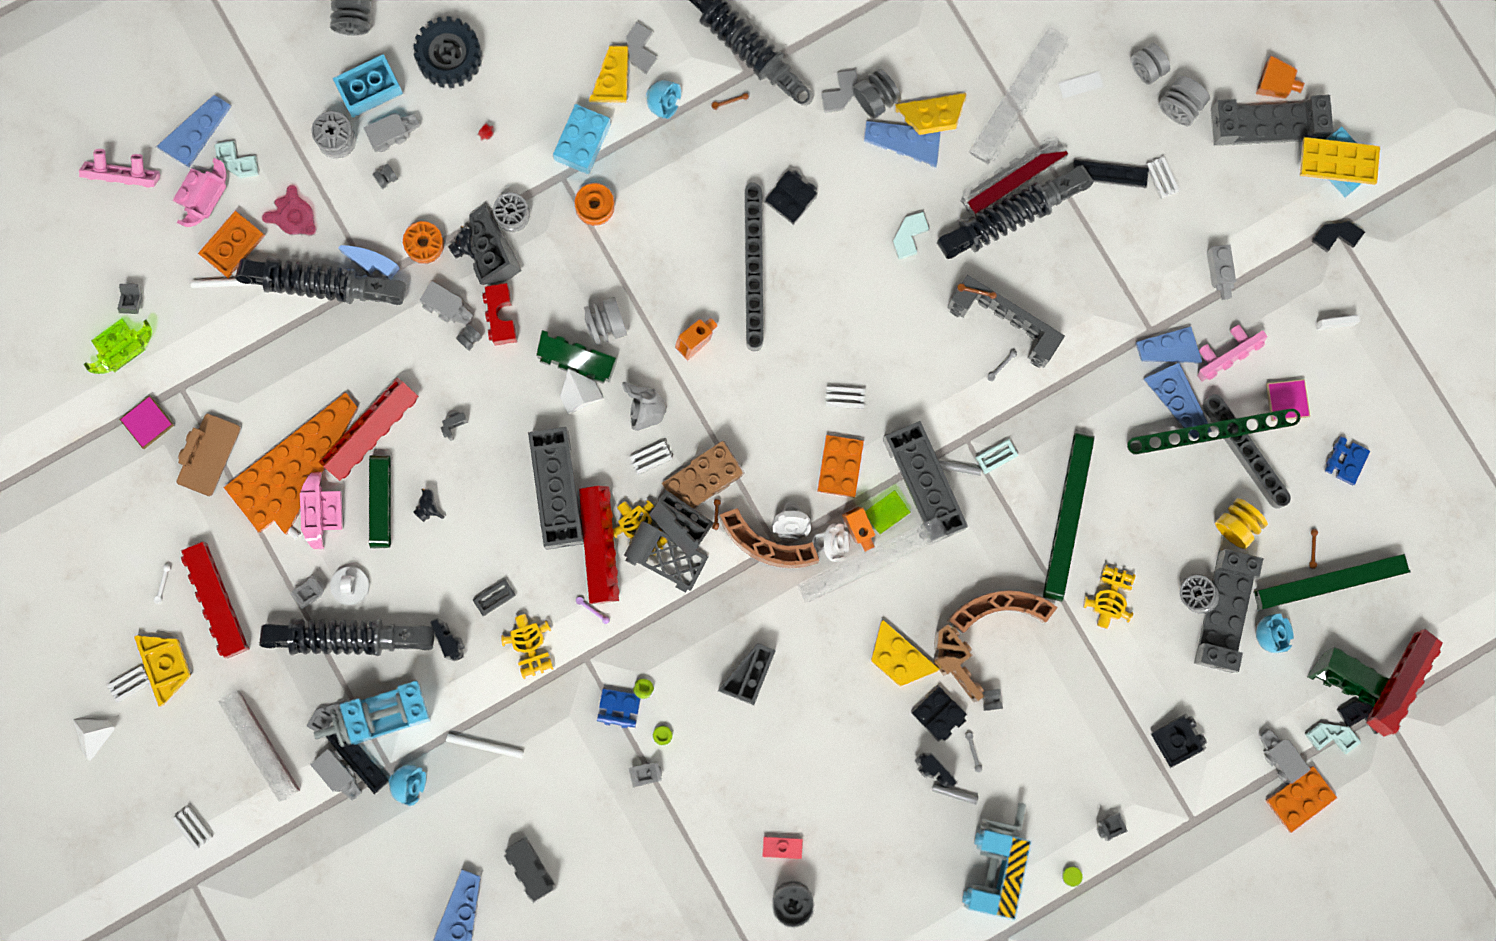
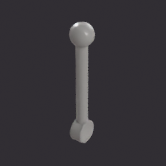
M1014 350L1010 351L1007 359L993 373L988 375V380L994 381L995 376L1012 358L1017 356V352Z
M969 732L965 735V738L970 744L976 765L975 771L981 772L982 766L979 765L972 741L973 734Z

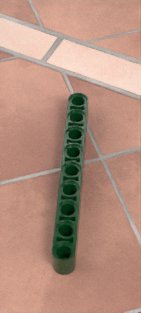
M1285 409L1131 438L1127 448L1131 454L1138 455L1286 428L1298 424L1301 415L1296 409ZM1288 412H1293L1296 415L1294 423H1289L1286 420ZM1268 416L1276 418L1277 423L1275 426L1267 425L1266 419ZM1253 419L1257 422L1255 430L1247 428L1246 423L1248 420ZM1229 423L1237 425L1238 430L1236 433L1231 434L1228 432L1227 426ZM1214 426L1218 429L1216 437L1208 435L1209 427ZM1196 430L1199 433L1198 440H1190L1188 437L1189 431ZM1171 434L1179 435L1180 441L1178 444H1171L1169 442ZM1157 437L1160 439L1161 444L1158 448L1150 446L1151 438ZM1133 441L1141 443L1142 448L1139 451L1131 449L1130 444Z
M1075 432L1073 436L1043 591V598L1062 602L1065 596L1095 436Z

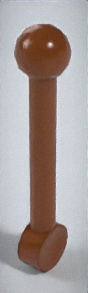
M743 93L742 96L723 102H713L711 105L712 109L717 110L719 106L738 100H747L749 94Z
M962 283L957 286V290L960 292L965 290L989 296L991 299L997 297L996 292H986L965 287Z
M715 499L713 502L715 505V516L712 529L717 530L720 525L718 523V512L721 504L719 499Z
M1312 529V554L1309 568L1315 569L1317 567L1315 553L1318 530Z

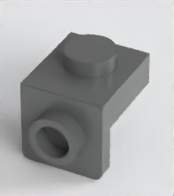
M131 283L120 284L121 296L117 308L118 312L122 314H138L142 300L139 285Z
M452 413L448 419L442 421L443 427H441L444 438L448 437L450 441H453L454 437L451 429L468 423L464 413Z
M1120 813L1097 822L1099 826L1096 828L1100 838H1104L1105 841H1110L1112 838L1128 832Z

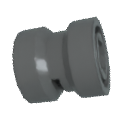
M389 164L383 166L382 170L372 173L382 189L386 188L388 183L398 180Z
M469 324L465 327V331L456 337L469 351L473 348V342L475 343L482 338Z
M1000 689L982 692L985 702L983 704L984 711L1003 709V704L1000 701Z

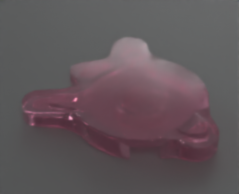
M294 185L287 187L284 197L274 201L277 207L276 211L265 212L262 215L264 223L275 224L283 232L291 236L299 234L313 236L317 230L311 206L299 197L298 189Z

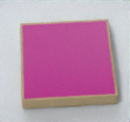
M1305 379L1266 384L1270 412L1296 409L1300 413L1301 418L1311 417ZM1293 412L1286 414V420L1296 419V415ZM1270 416L1271 422L1277 421L1274 416Z

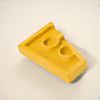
M609 46L589 102L627 103L628 46Z

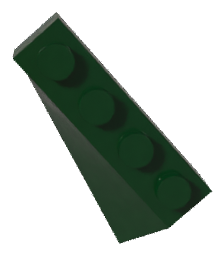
M542 330L536 354L537 358L540 359L539 362L545 365L553 363L558 365L557 368L563 371L570 369L582 376L594 377L593 380L604 384L605 381L610 383L617 363L615 357L591 349L590 352L586 351L587 347L581 344L573 343L570 345L565 338L560 336L555 338L549 337V332Z
M1336 647L1324 652L1307 676V678L1312 680L1318 678L1324 681L1323 685L1331 687V685L1341 688V693L1348 696L1357 695L1360 701L1373 707L1390 679Z

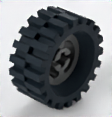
M446 16V21H443L442 17L436 18L437 23L434 24L430 20L427 22L429 26L427 29L424 26L420 28L421 36L416 34L415 40L417 44L413 43L415 52L413 54L420 72H422L426 80L429 79L431 84L435 85L437 82L441 88L448 84L449 89H452L455 83H458L459 87L464 85L463 80L466 79L470 82L472 80L471 74L477 75L479 72L477 66L481 67L482 61L480 57H482V51L476 33L473 29L471 30L469 24L465 22L463 25L462 20L458 18L453 22L450 16ZM452 44H455L461 48L460 58H458L456 49L453 47ZM438 50L441 59L444 61L446 65L441 64L436 60V53Z

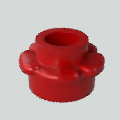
M486 123L479 130L477 135L481 137L480 140L486 139L488 141L493 136V125L490 126Z

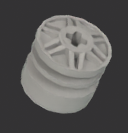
M1178 76L1170 87V91L1159 102V107L1174 122L1190 126L1199 115L1198 111H1202L1210 100V95L1195 80L1185 76Z
M334 111L324 112L313 122L311 128L312 138L323 154L330 158L338 159L344 158L353 151L357 141L356 133L344 115Z
M615 297L603 301L604 310L602 311L599 310L596 303L593 304L595 313L591 314L589 306L584 307L586 325L596 345L601 344L599 335L602 334L605 342H608V332H612L615 339L627 336Z

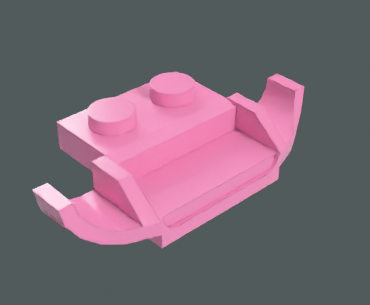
M213 159L214 169L212 173L206 171L204 174L195 169H190L173 198L175 203L185 207L184 210L188 212L183 220L177 221L178 224L192 227L199 224L204 218H209L226 188V170L220 160Z
M321 472L311 473L304 482L300 493L301 531L313 549H324L322 540L323 530L343 529L341 491H322L320 486Z

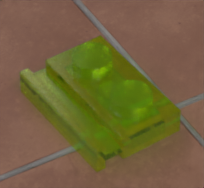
M894 490L867 509L865 513L872 526L880 535L909 515L911 511L906 507V504L896 490Z

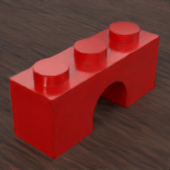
M508 284L485 286V293H482L484 304H487L488 311H485L486 322H490L491 327L488 330L489 341H493L495 346L516 343L517 337L513 320L502 321L498 318V313L503 307L512 306Z

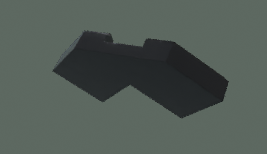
M1350 221L1323 225L1311 242L1326 252L1330 250L1338 238L1354 248L1365 231Z
M1352 701L1337 712L1346 726L1351 727L1363 719L1367 721L1374 707L1362 702ZM1371 728L1374 734H1378L1377 731Z

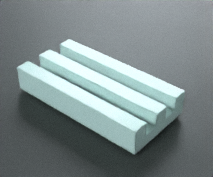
M1008 439L977 456L975 459L985 475L1016 458L1018 454ZM1008 445V449L984 462L982 461V458ZM1009 452H1012V455H1010L1009 457L1001 460L1000 462L992 465L989 468H986L985 465L993 462L994 460L1002 457L1003 455Z

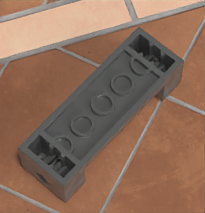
M1330 95L1311 96L1305 103L1237 106L1236 99L1217 100L1211 108L1214 145L1303 141L1304 137L1326 140L1333 132Z
M969 275L962 282L965 287L995 292ZM957 290L948 306L950 313L954 316L964 318L976 299L983 308L992 309L999 318H1006L1011 321L1010 324L1015 328H1022L1027 331L1026 334L1033 339L1038 338V343L1028 357L1031 360L1030 363L1035 367L1044 368L1065 337L1059 331L996 293L997 297L995 299H991L986 295Z
M921 421L886 435L883 442L890 457H894L924 524L922 529L929 544H934L965 530L968 525Z
M567 427L528 432L543 546L546 550L583 545V530L578 511L569 431Z
M1228 549L1218 553L1212 582L1219 591V601L1212 611L1205 613L1194 664L1229 673L1239 672L1243 653L1238 652L1249 599L1253 581L1260 577L1264 558Z

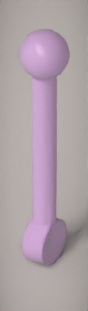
M582 597L576 598L578 605H583L602 619L604 624L609 623V617L601 615L585 603Z

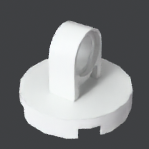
M787 503L782 513L773 519V532L777 533L778 537L783 540H799V536L804 535L806 537L811 531V520L806 514L801 512L800 507L795 503Z
M833 523L829 525L826 533L816 534L812 539L815 549L817 551H825L827 558L832 562L843 561L845 559L843 557L844 553L849 551V533L844 531V524ZM820 537L824 538L823 548L818 543Z
M345 567L334 574L331 579L330 589L335 600L341 604L351 606L359 604L369 593L370 583L368 577L360 569Z

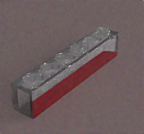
M1057 136L1053 138L1047 137L1036 149L1034 147L1030 148L1025 152V156L1022 158L1016 157L1005 169L1003 167L999 168L991 178L985 177L974 189L970 187L965 190L961 202L969 214L975 218L976 213L984 212L986 208L993 207L995 203H999L1064 161L1069 153Z
M233 691L218 701L277 800L284 801L300 791L240 691Z

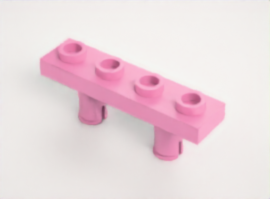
M95 149L93 151L94 162L85 161L79 169L80 177L90 180L99 179L107 182H120L126 185L135 184L144 187H155L160 179V171L143 169V156L141 154L132 155L131 168L106 164L104 149Z
M1240 325L1235 326L1230 332L1239 343V346L1221 357H1217L1208 344L1203 346L1199 353L1208 365L1199 370V379L1202 382L1206 379L1211 380L1218 375L1217 372L1224 369L1225 371L1232 367L1233 362L1239 359L1241 361L1249 356L1250 351L1261 349L1267 339L1266 333L1261 331L1253 337H1248Z

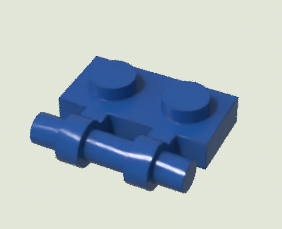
M1340 437L1338 443H1335L1333 447L1334 452L1331 458L1327 460L1325 472L1332 474L1333 470L1336 469L1338 470L1336 478L1353 486L1357 482L1370 450L1355 443H1351L1348 449L1345 446L1347 439ZM1344 454L1345 458L1341 464L1338 460L1340 455Z
M602 689L599 708L607 709L606 715L598 714L597 722H602L608 726L610 724L622 726L621 728L626 729L628 727L635 728L637 720L629 719L630 713L638 715L641 698L631 693ZM613 711L624 712L623 718L612 716Z

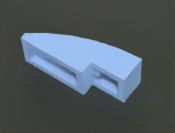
M340 245L338 248L341 253L370 275L375 270H378L391 280L400 269L395 262L377 252L355 246Z

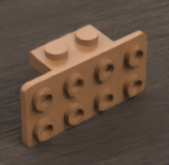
M206 414L199 429L193 427L192 431L188 432L186 436L187 443L184 449H181L179 452L178 463L183 466L176 480L177 484L203 495L212 496L239 435L240 426Z

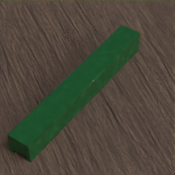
M1405 554L1258 590L1254 592L1258 607L1257 610L1259 611L1407 574L1411 570H1409Z

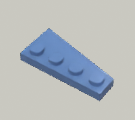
M213 95L156 147L190 168L231 108L230 104Z
M866 121L864 141L886 150L895 151L902 156L906 155L914 158L916 161L925 162L936 168L941 132L919 135L913 126Z
M1179 363L1144 379L1183 428L1208 424ZM1209 427V428H1208V433H1211L1212 430H1211V428ZM1196 430L1189 431L1188 434L1193 440L1199 438V433Z
M461 869L433 941H471L480 882L479 875Z

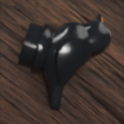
M460 226V233L456 235L455 241L451 242L448 248L456 259L465 254L475 260L471 248V230L468 227Z
M422 488L419 505L416 506L413 513L423 522L427 519L429 520L430 516L444 519L445 516L436 507L433 491L429 488Z

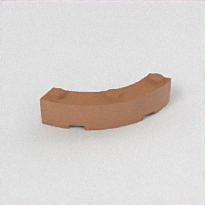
M738 508L719 515L720 522L730 539L743 552L762 563L781 568H802L818 564L819 562L813 542L795 546L779 545L766 540L752 531L742 518Z
M999 591L968 601L948 618L947 622L961 633H965L973 623L988 614L999 611H1017L1028 614L1042 623H1046L1058 607L1039 596L1029 593Z

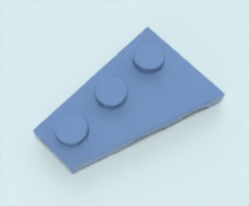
M1191 327L1135 343L1141 361L1202 363Z

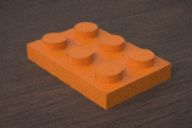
M234 211L198 254L229 278L238 268L239 261L246 259L265 235L238 212Z
M826 435L817 492L855 498L864 441Z
M1314 766L1309 767L1310 771L1295 782L1288 783L1266 800L1289 833L1295 831L1337 799V796Z

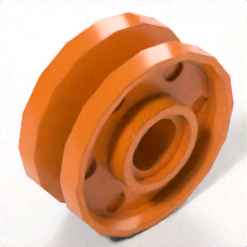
M591 183L581 187L574 200L579 219L591 226H598L608 222L615 209L611 191L598 183ZM596 201L599 203V206L593 208L590 206V203Z
M420 221L413 223L406 229L403 235V246L407 255L413 261L428 264L441 256L444 250V240L441 232L435 225ZM427 239L428 244L426 246H419L420 240Z

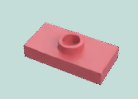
M763 837L762 857L802 859L803 839Z

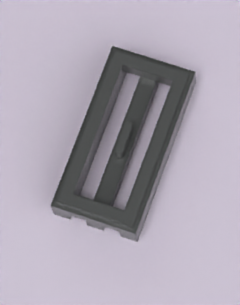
M506 579L473 599V602L484 617L516 595ZM505 585L506 588L504 590L497 593L496 595H494L487 601L483 602L482 604H479L480 600H482L483 598L487 597L488 595H490L491 593ZM505 593H510L508 596L501 599L491 607L487 608L486 610H483L485 606L495 601Z

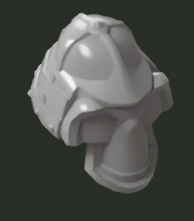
M622 382L624 391L628 393L629 397L633 398L630 410L632 429L639 431L662 422L666 413L665 402L655 389L638 387Z

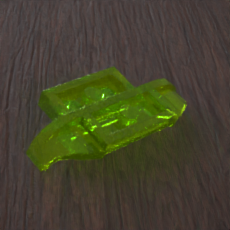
M121 318L92 339L91 342L99 352L96 355L99 360L94 363L86 362L83 364L87 371L94 374H106L111 371L115 373L146 350L145 346L150 341L152 335V328L148 321L145 319L143 327L136 331L134 328L130 329L126 321Z

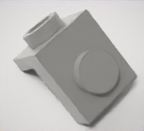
M312 576L306 583L293 590L291 596L299 607L303 609L321 598L324 592L323 585Z
M658 762L629 768L633 787L661 781L662 770Z

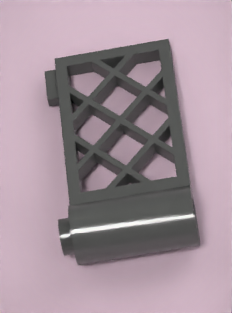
M641 521L624 554L626 557L625 561L634 566L638 563L676 583L675 588L685 593L687 590L691 591L708 556L696 550L692 556L697 555L702 560L699 566L692 568L690 559L686 554L675 559L672 548L678 547V545L672 546L671 542H675L667 534ZM662 536L667 540L668 547L659 550L657 541ZM670 550L672 560L663 563L660 552ZM657 553L660 564L655 566L647 564L649 556ZM686 558L689 569L679 572L676 561ZM674 563L676 573L666 574L663 565ZM690 571L692 579L689 585L682 582L680 574Z

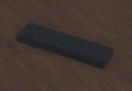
M1080 160L1073 161V169L1078 166H1084L1096 183L1140 188L1147 187L1149 168Z
M336 733L325 736L373 794H376L389 783V779L359 744L354 745L351 743L348 745L346 741L344 742L345 746L341 747Z

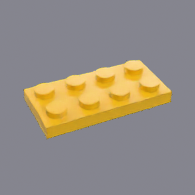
M1304 137L1300 176L1375 185L1378 181L1380 146Z

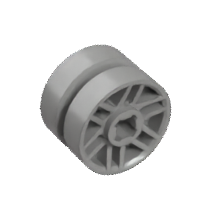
M1150 43L1131 56V63L1135 72L1148 85L1170 72L1171 68L1168 58L1155 43Z
M502 194L493 205V214L498 225L503 230L517 232L528 224L530 212L526 201L519 194Z
M1194 575L1182 583L1180 598L1184 605L1192 612L1205 614L1217 606L1219 591L1207 577Z

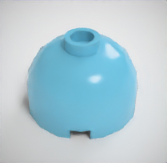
M668 80L657 81L646 93L649 110L660 118H671L679 106L675 105L677 99H681L680 85Z
M1282 614L1266 616L1258 623L1256 639L1264 650L1270 653L1287 652L1292 647L1289 644L1290 640L1294 638L1293 629L1290 621L1287 618H1283Z
M412 765L403 766L391 775L389 779L390 792L396 801L407 806H413L419 801L420 798H417L419 791L423 793L426 784V773L422 771V768Z

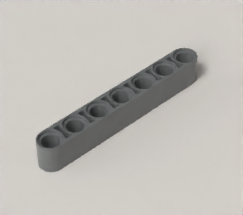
M1211 395L1203 402V409L1212 423L1220 422L1221 416H1225L1228 420L1236 419L1221 396ZM1210 400H1213V401L1216 402V404H1217V408H1216V409H1213V408L1210 407V405H1209V401H1210ZM1229 423L1227 430L1229 433H1232V431L1237 432L1238 427L1235 423ZM1249 435L1239 436V440H1234L1232 437L1224 439L1269 504L1276 509L1288 505L1291 500L1289 492ZM1243 447L1250 450L1249 456L1243 454ZM1254 463H1258L1261 466L1260 472L1254 469ZM1265 479L1271 480V488L1265 485ZM1277 494L1283 497L1282 504L1277 502Z

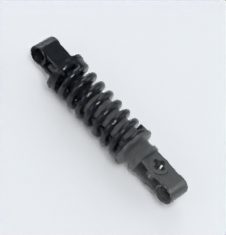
M689 0L703 13L699 23L705 27H710L711 33L717 34L718 40L724 41L727 48H732L733 54H739V59L746 61L748 68H753V72L758 76L759 80L767 78L771 85L775 86L778 84L788 96L800 105L807 106L812 102V92L796 75L789 71L791 66L783 62L785 54L781 51L774 53L775 46L773 44L767 47V38L764 37L760 40L761 33L759 31L752 33L753 25L748 24L745 26V17L740 18L736 22L735 20L738 18L739 12L735 10L729 15L728 13L732 9L731 4L726 0ZM806 91L807 99L800 101V93Z
M1078 166L1052 181H1046L1042 186L1038 182H1034L1028 187V190L1023 189L1019 194L1011 195L1010 199L1005 198L1001 203H995L992 208H986L984 213H976L975 218L970 216L960 220V228L941 236L937 240V245L946 259L954 258L970 248L976 253L983 247L982 242L985 245L990 244L989 235L994 241L999 240L998 230L1002 236H1007L1008 228L1015 232L1017 230L1016 224L1024 227L1026 219L1030 223L1035 221L1034 215L1038 218L1050 215L1052 213V206H1058L1063 200L1087 190L1094 181L1084 166Z
M268 257L266 262L241 259L235 279L240 283L262 285L265 293L277 292L282 294L286 291L288 295L296 293L298 296H304L306 294L309 298H313L316 295L318 299L326 297L332 301L336 298L338 302L352 304L354 299H360V301L364 302L370 300L401 305L403 304L407 287L406 283L400 280L357 275L355 268L344 269L343 272L342 268L338 267L333 272L332 267L327 266L325 271H323L322 265L318 264L314 270L312 264L307 263L303 269L302 263L297 262L295 268L292 269L293 264L290 260H287L284 268H282V260Z
M291 618L289 625H262L259 646L263 648H288L290 655L298 653L309 654L311 651L314 654H319L322 651L325 655L330 654L332 651L336 655L341 654L342 651L346 655L352 652L360 655L364 651L367 655L381 656L384 649L394 651L395 649L432 650L434 630L430 626L396 627L395 624L383 626L381 619L369 621V626L366 620L361 621V626H357L356 620H352L350 626H347L346 620H341L340 625H336V621L332 619L328 628H326V621L324 619L319 621V628H316L315 620L311 619L308 628H305V621L303 619Z

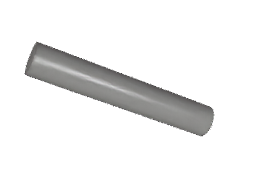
M939 461L942 469L981 475L982 468Z
M937 784L933 785V792L972 804H977L978 797Z

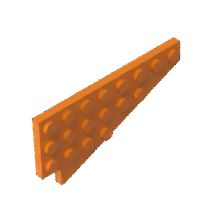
M347 393L340 396L223 487L259 533L275 521L285 535L288 534L290 527L293 526L301 512L300 493L304 482L311 473H323L325 468L319 461L345 434L359 409Z

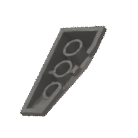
M486 205L472 212L469 218L474 245L472 247V253H474L475 258L473 269L479 283L486 285L508 281L522 271L513 251Z

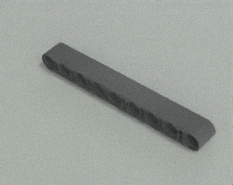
M750 183L745 187L746 345L749 350L754 352L759 351L763 346L762 190L757 183ZM755 190L758 192V195L751 197L748 192ZM755 208L758 210V214L751 215L748 211ZM750 227H756L759 231L755 234H752L748 231V229ZM751 245H756L759 250L751 252L748 248ZM755 263L759 266V269L752 271L749 269V265ZM751 282H757L759 284V287L757 289H751L749 287V284ZM756 300L760 305L757 308H752L749 303ZM752 319H757L760 324L753 327L749 322ZM756 337L760 340V343L752 345L749 342L750 339Z

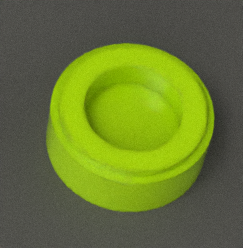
M644 678L637 680L633 688L635 695L641 699L649 698L654 690L652 682Z
M659 726L653 732V739L658 745H667L672 740V731L666 726Z
M1068 867L1063 871L1062 879L1066 885L1076 887L1081 884L1083 875L1078 868Z

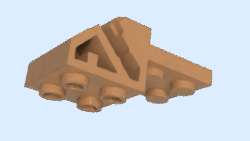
M721 441L692 460L690 465L664 481L662 485L668 492L694 509L712 496L728 488L731 483L737 481L745 473L725 441Z
M948 624L935 633L934 650L939 651L938 657L934 659V664L939 668L943 676L951 672L971 700L978 702L984 697L982 694L984 690L977 682L973 683L970 679L972 675L965 666H960L972 656L970 653L972 649L965 641L962 642L958 636L960 634L954 626L950 627ZM944 651H949V652H956V653H960V654L948 653V652H947V653H946V656H954V657H945V656L943 655V652H944Z

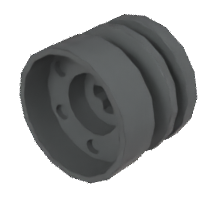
M331 0V9L333 11L330 15L331 30L345 35H364L370 31V17L368 14L371 12V0Z
M877 68L874 74L868 75L869 82L861 80L852 87L856 100L873 119H876L885 112L884 104L891 108L894 103L901 101L900 92L894 81L881 68Z
M797 881L781 884L773 894L772 908L774 916L786 927L795 928L807 923L814 911V901L808 887ZM789 899L798 900L795 907L792 904L788 905L790 903Z

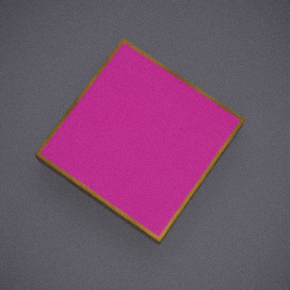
M150 395L119 419L142 449L147 448L175 426Z

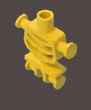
M646 500L647 503L643 508L638 505L632 509L626 501L621 503L617 509L623 515V518L618 521L620 526L613 529L615 538H618L617 535L624 532L627 538L632 539L634 534L631 535L627 532L637 530L641 521L645 522L646 517L649 521L648 524L651 525L652 518L648 512L655 506L648 500ZM643 513V517L639 522L638 518ZM633 525V527L624 528V526ZM663 537L657 541L658 548L663 549L667 540Z
M1105 564L1102 575H1109L1111 579L1101 577L1100 582L1111 585L1110 590L1099 591L1095 594L1094 600L1088 599L1085 596L1083 608L1093 607L1092 611L1100 614L1097 626L1108 629L1111 618L1119 620L1122 617L1126 619L1127 623L1130 622L1134 613H1129L1125 610L1127 601L1118 593V588L1131 591L1132 586L1123 584V582L1127 581L1130 582V585H1133L1136 574H1127L1125 570L1119 573L1118 568L1112 569ZM1116 576L1120 577L1119 582L1115 581ZM1102 594H1109L1107 598L1099 599ZM1115 597L1121 601V604L1115 601ZM1098 602H1106V605H1098Z
M526 614L515 617L518 629L511 631V636L501 635L503 646L512 643L513 649L517 652L528 653L529 659L518 662L519 666L529 663L528 668H520L523 679H526V676L529 675L536 676L535 671L540 670L541 674L544 673V670L550 668L553 670L550 658L548 661L541 663V659L550 657L549 653L537 656L535 652L544 643L542 633L547 630L552 631L548 622L544 621L545 623L540 626L536 623L529 625ZM537 631L538 633L531 638L530 636ZM540 637L539 643L533 646V642ZM515 638H523L524 641H516ZM516 644L525 645L526 649H519ZM537 661L538 666L534 667L532 662Z

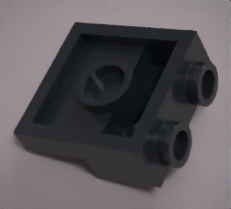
M788 170L764 202L794 225L817 198L818 193L816 192L817 188L812 183L808 182L806 184L801 180L802 176L798 172H790Z
M439 619L430 621L444 658L453 660V662L464 658L462 649H465V645L462 639L451 634L448 624Z
M940 686L911 713L938 742L941 739L945 742L953 734L951 730L955 726L959 728L967 721L964 718L967 715L965 711Z
M1187 714L1178 717L1151 733L1152 738L1170 768L1206 749V738L1202 733L1198 734L1195 729L1197 726L1196 721L1192 716L1188 717Z
M921 753L914 760L919 766L917 770L924 778H934L938 775L936 779L943 787L948 786L952 788L958 783L932 753Z

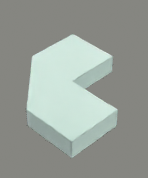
M234 141L215 144L217 159L239 178L259 175L255 155L237 158Z
M923 212L905 217L893 240L898 259L917 254L912 236L929 231Z
M1319 723L1305 734L1317 751L1334 740L1341 751L1347 754L1361 743L1350 727Z

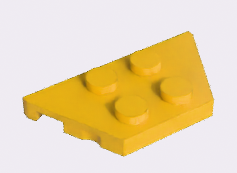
M966 93L895 104V111L897 113L900 112L905 117V121L913 126L919 135L953 130L957 128L959 117L966 101Z
M882 620L871 658L873 664L900 687L938 672L939 668Z
M134 636L158 707H162L191 677L178 639Z

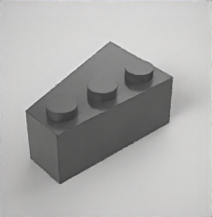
M667 490L650 513V517L689 558L694 554L714 522Z
M757 643L720 687L718 692L754 706L776 650Z
M527 837L505 850L506 854L504 857L509 865H513L516 871L514 872L519 882L523 883L525 893L533 903L557 888Z

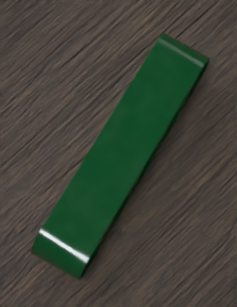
M390 455L369 456L370 549L391 547Z

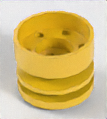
M1237 498L1233 505L1228 508L1230 514L1223 513L1215 522V526L1227 540L1245 550L1255 540L1253 534L1259 535L1262 532L1261 529H1264L1268 522L1254 506L1243 499Z

